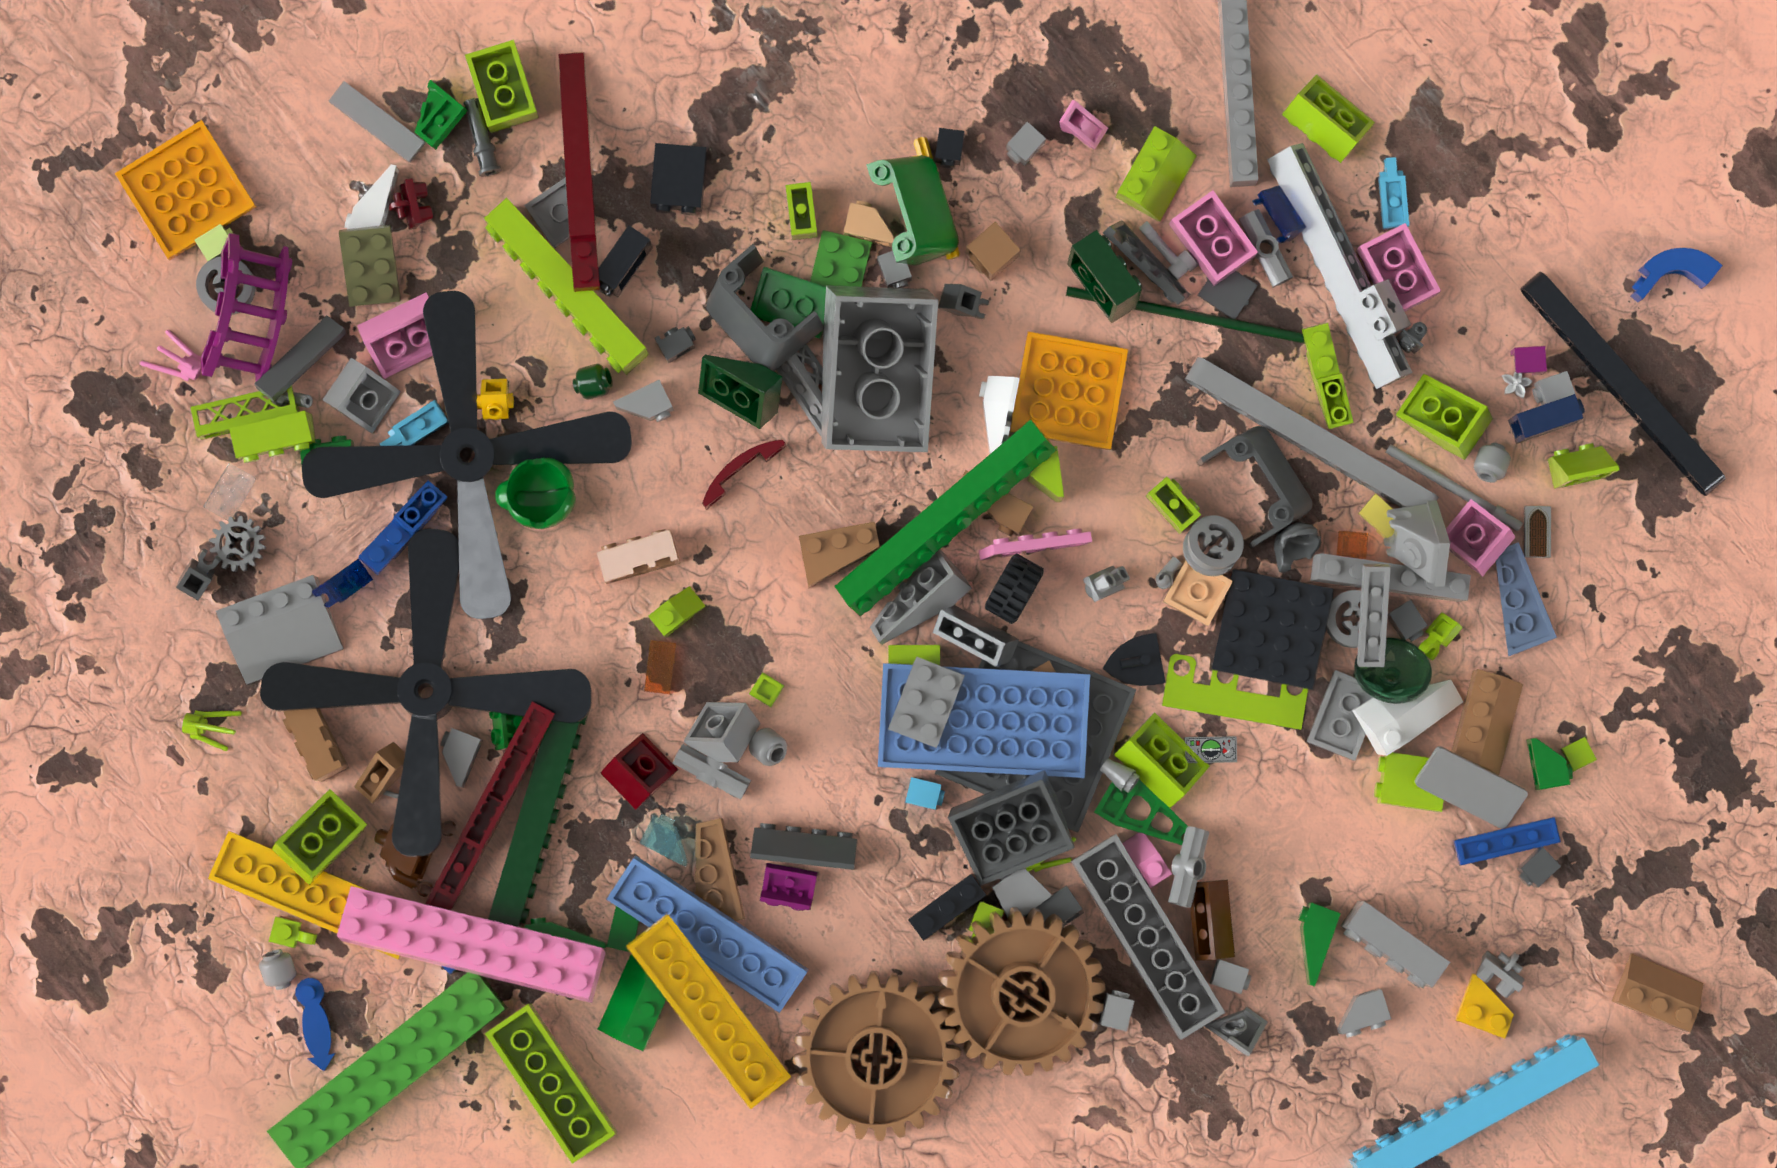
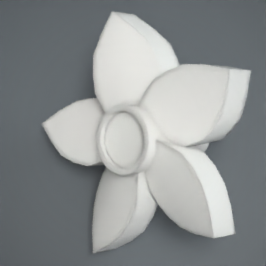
M1514 372L1513 376L1509 374L1502 375L1504 381L1509 384L1505 388L1504 394H1511L1515 391L1517 396L1524 398V387L1530 385L1532 380L1525 377L1522 378V373L1517 374Z

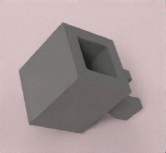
M945 284L938 308L957 316L984 319L985 314L979 312V305H988L989 300L980 298L982 292L965 285Z
M204 548L200 552L198 561L193 558L191 559L176 586L177 589L199 601L212 581L215 572L212 569L220 561V557L215 556L212 562H207L204 557L208 550Z

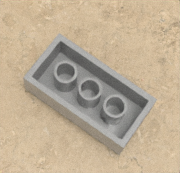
M1357 901L1340 925L1345 929L1343 934L1354 942L1360 943L1362 941L1365 943L1366 947L1364 949L1375 957L1381 958L1383 956L1388 960L1385 963L1397 973H1403V971L1409 975L1407 980L1418 988H1424L1425 986L1433 988L1450 963L1365 901Z

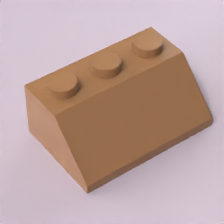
M1630 953L1612 1002L1682 1031L1691 1032L1700 1009L1703 983Z

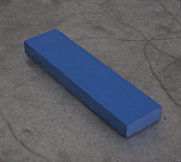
M1555 817L1453 840L1459 866L1561 842Z

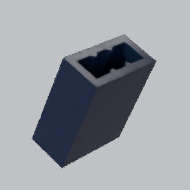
M1573 394L1518 413L1510 418L1508 422L1515 442L1518 444L1574 425L1584 418L1585 409L1581 399H1577L1576 395Z

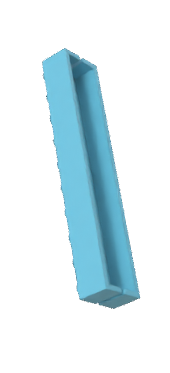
M1570 1034L1564 1035L1556 1040L1557 1045L1548 1048L1545 1046L1533 1053L1534 1058L1530 1060L1521 1059L1511 1065L1512 1070L1505 1073L1499 1071L1488 1078L1490 1082L1481 1086L1478 1083L1466 1090L1467 1094L1463 1097L1457 1098V1096L1446 1100L1443 1102V1108L1436 1111L1434 1108L1420 1115L1421 1120L1415 1123L1408 1121L1398 1127L1399 1132L1394 1135L1387 1133L1377 1138L1374 1146L1370 1148L1363 1146L1352 1153L1354 1157L1350 1158L1349 1161L1353 1168H1414L1594 1069L1599 1064L1584 1037L1571 1036Z

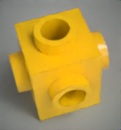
M482 379L481 392L477 394V409H482L483 419H509V408H514V395L508 391L507 379Z

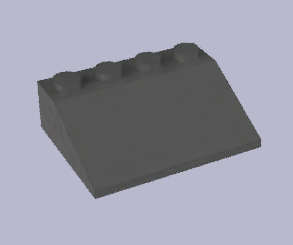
M1045 770L951 808L948 815L949 822L980 886L1075 848L1056 793Z

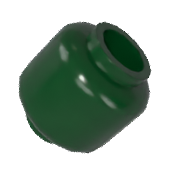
M599 363L579 368L576 372V378L573 379L575 392L577 394L580 393L586 400L608 394L610 387L613 385L610 371Z

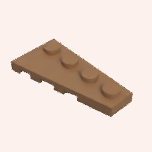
M723 818L697 823L695 895L733 920H743L745 916Z

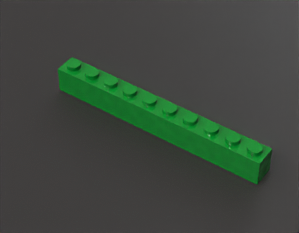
M1029 420L834 587L847 605L861 617L865 612L870 611L884 596L890 594L904 579L910 577L918 567L929 561L938 550L949 544L957 534L969 527L983 512L988 511L997 500L1008 494L1017 483L1028 477L1036 467L1048 460L1056 451V448L1036 424Z

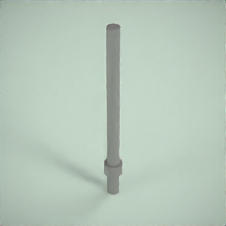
M1392 444L1387 448L1385 453L1467 502L1472 499L1499 521L1518 531L1522 526L1523 522L1507 514V510L1501 506L1492 505Z

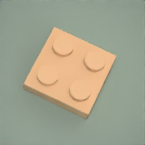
M1185 560L1163 602L1208 627L1233 581L1223 575L1206 576L1200 574Z

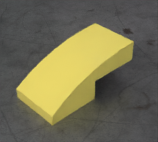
M1374 494L1358 514L1372 525L1383 538H1389L1394 534V529L1389 524V521L1393 520V518L1387 517V511L1393 508L1377 494Z

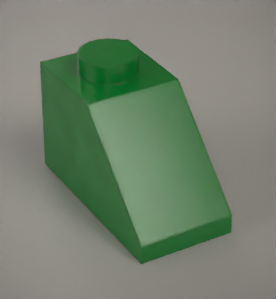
M1537 738L1527 739L1535 790L1571 785L1570 779H1573L1571 765L1567 764L1566 759Z

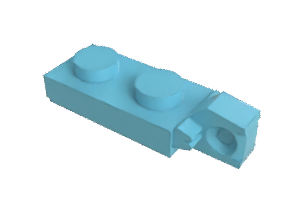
M1396 157L1385 158L1384 172L1379 173L1378 179L1383 229H1395L1404 223L1409 227L1406 179L1403 176V170L1397 171Z
M433 400L392 426L393 429L388 431L390 437L381 442L380 446H413L448 424L449 421L436 400Z

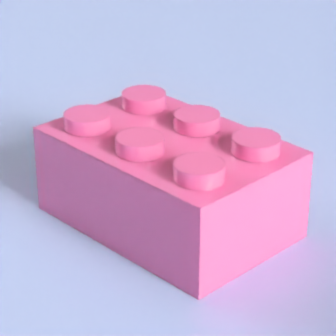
M1213 190L1171 219L1169 224L1213 286L1249 262L1258 253Z
M1406 223L1361 245L1356 250L1373 285L1389 279L1404 311L1437 296L1441 292Z

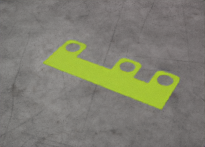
M1174 654L1170 657L1162 706L1302 730L1308 689L1303 688L1299 695H1291L1287 691V685L1282 684L1280 698L1236 690L1238 675H1233L1232 681L1224 684L1217 678L1218 671L1212 670L1210 686L1193 683L1196 660L1191 656ZM1186 660L1189 663L1190 671L1187 675L1179 676L1174 672L1173 667L1176 661Z

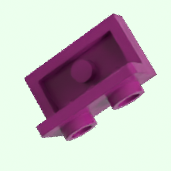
M767 863L760 901L770 906H788L797 911L811 910L818 872Z

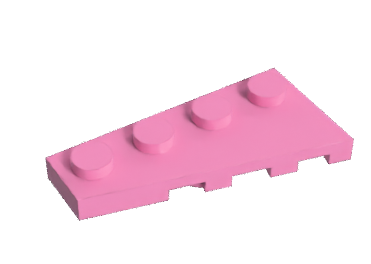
M1079 528L1067 530V535L1058 536L1057 532H1048L1042 534L1043 538L1033 539V535L1019 536L1018 541L1009 542V538L993 540L994 544L979 550L980 560H987L998 554H1001L1002 557L1013 556L1016 553L1020 554L1022 551L1034 553L1044 551L1046 548L1054 550L1086 545L1092 542L1091 532L1082 533V529Z

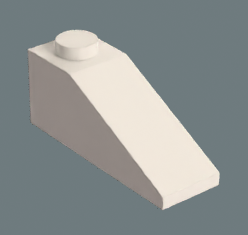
M391 164L353 207L352 214L348 213L345 228L353 229L385 225L389 211L388 205L391 203L399 174V169L396 165Z

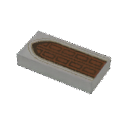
M1524 506L1525 558L1551 557V506Z

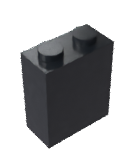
M655 143L650 198L651 208H656L655 211L659 213H671V210H681V214L696 215V212H702L707 161L706 147Z

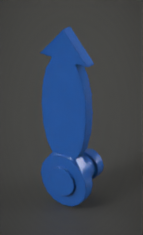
M306 978L298 983L296 997L305 1007L302 1015L303 1035L310 1053L314 1056L308 1058V1060L325 1071L336 1053L329 1054L332 1041L331 1027L328 1016L320 1005L324 997V987L319 980Z

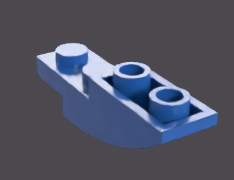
M428 480L396 513L393 520L358 556V559L376 575H379L408 546L411 537L424 528L445 502L447 496Z

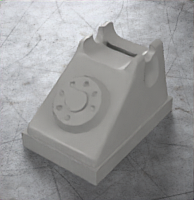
M1427 501L1426 504L1388 510L1387 517L1393 518V520L1389 521V524L1394 529V534L1383 540L1385 546L1391 547L1386 549L1387 555L1396 558L1429 583H1434V587H1445L1450 541L1438 502Z

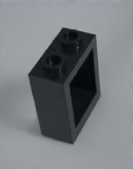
M630 225L625 229L599 267L600 291L608 297H611L612 294L616 297L620 296L653 248L650 239Z

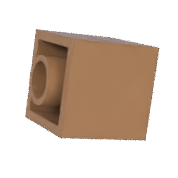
M995 221L966 246L965 253L970 257L969 260L972 265L992 281L1019 257L1021 249Z

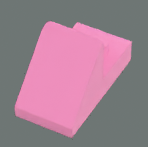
M1072 100L1059 121L1063 132L1073 134L1092 149H1096L1108 130L1107 126L1074 100Z

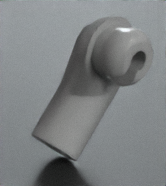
M1173 556L1156 576L1155 581L1159 588L1167 589L1172 586L1175 573L1183 565L1176 557Z

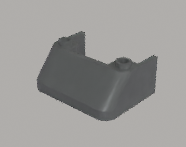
M752 244L721 271L706 302V309L709 315L752 363L761 364L775 371L824 329V326L815 311L796 327L788 320L782 318L776 319L768 326H765L738 297L736 292L744 285L745 278L764 262L757 248Z
M1255 426L1235 436L1197 461L1200 467L1224 451L1236 462L1246 461L1253 456L1280 500L1274 503L1268 510V519L1274 528L1248 544L1251 549L1308 514L1312 508V500L1270 432L1262 426Z

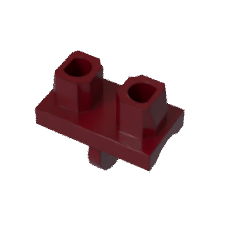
M412 178L405 179L404 183L399 185L401 192L393 194L395 202L390 203L388 207L389 211H397L398 219L406 218L408 228L411 230L416 229L420 224L431 221L433 214L430 205L418 207L417 199L428 196L426 183L413 182Z

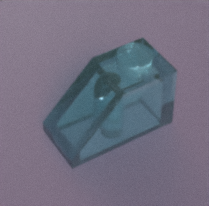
M663 814L659 818L653 816L640 844L687 867L689 861L678 827L673 825L675 820Z

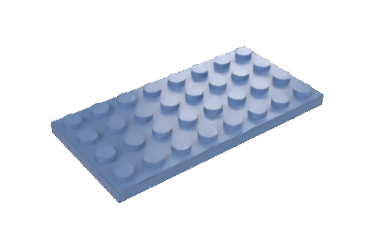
M883 663L878 767L1034 775L1045 770L1047 776L1085 778L1090 674L942 666L965 676L938 746L935 748L888 729L913 665Z

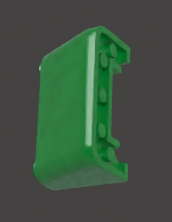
M919 155L877 160L866 165L869 176L875 184L885 186L893 183L907 229L906 232L897 235L892 243V250L897 263L917 266L956 250L959 244L958 234L937 166L932 158Z

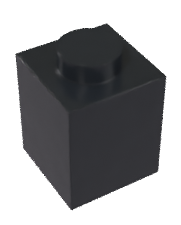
M939 128L935 163H940V167L955 168V165L960 166L964 131Z

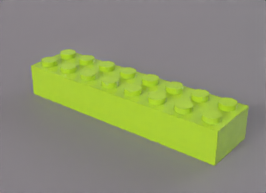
M507 197L484 217L487 223L485 229L488 231V234L497 243L500 241L504 243L502 246L505 249L504 251L514 262L517 259L522 262L520 266L531 280L535 277L537 278L539 289L549 299L552 296L556 299L554 302L557 305L556 307L566 318L569 315L574 318L572 323L583 336L587 333L589 334L591 345L600 354L605 352L608 355L606 359L617 373L623 371L627 375L649 355L646 347L593 290L574 292L572 267Z

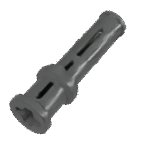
M479 98L468 99L464 101V106L468 110V120L475 142L473 153L478 158L480 166L479 176L487 177L501 172V167L497 165L494 154L496 148L490 142Z

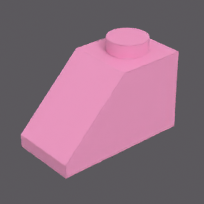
M1137 833L1122 843L1149 888L1172 874L1145 834Z

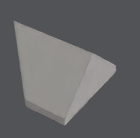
M1246 1007L1242 1011L1211 1021L1205 1027L1244 1055L1249 1056L1261 1036L1267 1021Z

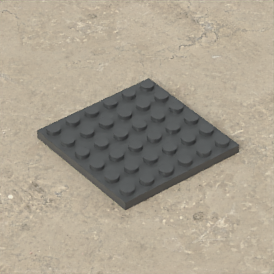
M1018 641L1011 662L996 667L982 659L978 668L1032 671L1050 661L1054 670L1059 673L1090 674L1085 778L1048 776L1068 829L1078 833L1102 776L1100 769L1110 756L1136 689ZM936 770L935 772L936 775L982 794L990 793L1031 776Z

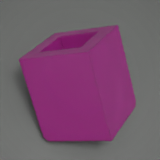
M1545 346L1516 347L1510 351L1511 356H1514L1515 372L1517 374L1532 373V375H1543L1547 372Z

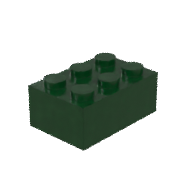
M1095 230L1072 245L1067 265L1112 324L1137 307L1142 292V285L1135 275L1131 276L1128 272L1124 259L1120 255L1116 256L1113 252L1109 239L1105 235L1101 236L1098 230Z

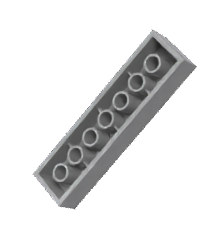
M1117 834L1112 835L1071 861L1072 865L1178 1039L1182 1040L1225 1013L1224 1009Z

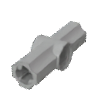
M1254 210L1239 218L1248 239L1258 251L1255 257L1260 261L1272 287L1279 286L1292 279L1293 276L1278 248V241L1272 236L1260 210ZM1264 242L1270 244L1272 253H1262L1259 248L1260 244Z
M682 744L673 761V764L694 774L697 779L714 788L718 787L739 799H742L751 782L750 779L727 768L728 765L705 756Z
M1191 826L1186 828L1181 852L1172 861L1171 868L1174 880L1168 900L1169 903L1187 908L1191 907L1197 881L1201 880L1206 872V862L1203 856L1209 836L1208 831Z

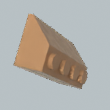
M1480 669L1474 670L1451 751L1499 775L1523 684L1501 675Z

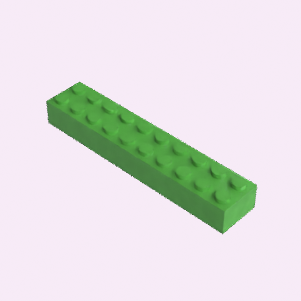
M467 972L271 1127L267 1133L295 1168H307L508 1007L483 976Z

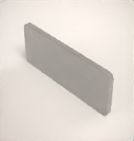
M1442 746L1434 750L1415 779V784L1419 788L1501 829L1507 827L1528 796L1524 788Z

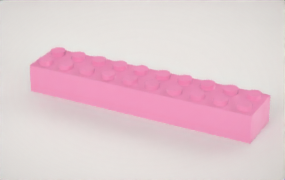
M353 886L350 888L337 937L343 942L589 1003L593 1002L606 953L600 947Z

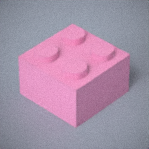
M1472 499L1446 528L1450 541L1449 551L1482 577L1515 539L1509 527Z

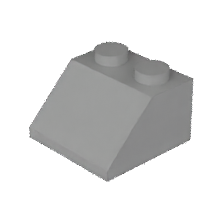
M351 358L323 398V401L370 433H373L401 391L363 364Z
M706 702L684 742L686 745L718 762H739L760 722L746 703Z

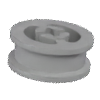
M221 256L205 263L200 269L196 280V289L200 299L213 312H215L217 301L211 298L208 287L210 279L215 273H218L213 280V285L217 288L214 290L217 293L220 291L224 292V289L220 288L224 286L225 279L220 278ZM239 261V270H242L244 274L253 275L242 261ZM244 284L243 291L237 298L238 302L251 304L255 296L256 287ZM237 285V287H236L235 296H236V295L238 294V292H239V287H238V285Z
M1216 515L1205 516L1197 520L1185 536L1183 554L1187 563L1198 573L1206 576H1220L1231 570L1240 558L1244 546L1243 537L1237 526L1230 520ZM1221 537L1223 540L1219 543V545L1213 546L1205 555L1203 552L1206 550V548L1208 546L1210 547L1217 542V540Z
M1359 590L1343 592L1332 600L1326 628L1327 633L1336 643L1348 648L1358 647L1359 621L1355 623V626L1352 625V621L1341 622L1342 626L1349 631L1347 636L1338 629L1335 617L1342 603L1349 604V609L1343 612L1342 617H1349L1352 615V612L1355 613L1356 617H1360L1358 603L1361 602V591Z

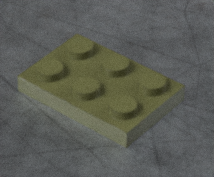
M391 225L339 230L349 307L400 302L401 295Z

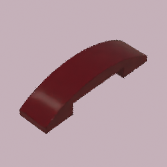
M783 440L766 442L750 448L734 458L719 472L709 486L702 502L704 508L707 510L726 495L725 490L721 487L723 483L759 455L768 462L786 447V443Z

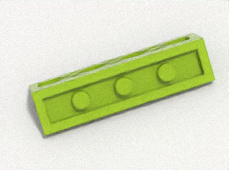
M292 385L286 390L290 405L278 407L272 403V400L264 398L265 395L257 391L190 407L197 437L204 440L230 434L229 428L300 412L299 406L296 405ZM260 398L266 402L261 412L254 413L247 409L252 399ZM246 401L243 406L238 402ZM235 404L241 408L235 418L229 419L222 415L227 405ZM270 405L274 407V409L267 410ZM220 407L218 412L213 408ZM209 409L216 414L211 423L200 424L199 411ZM244 411L250 413V414H248V415H243V416H242V414L244 413ZM219 417H222L223 419H225V420H222V421H217V420L219 419Z

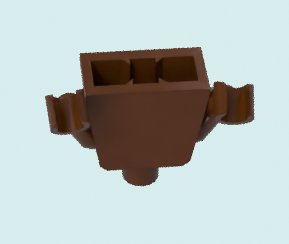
M446 821L442 823V834L450 837L454 834L446 833L444 826L446 824L456 826V824L452 821ZM391 824L389 831L379 829L375 834L374 841L383 846L380 857L386 861L385 866L392 878L411 889L416 888L420 896L427 897L428 894L422 892L420 887L426 884L433 888V885L428 880L418 881V879H423L433 853L427 856H405L398 852L393 845V824Z

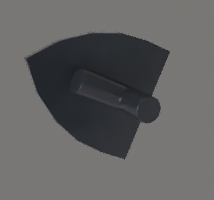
M1156 633L1141 635L1120 645L1110 655L1102 668L1114 678L1127 684L1150 686L1166 683Z

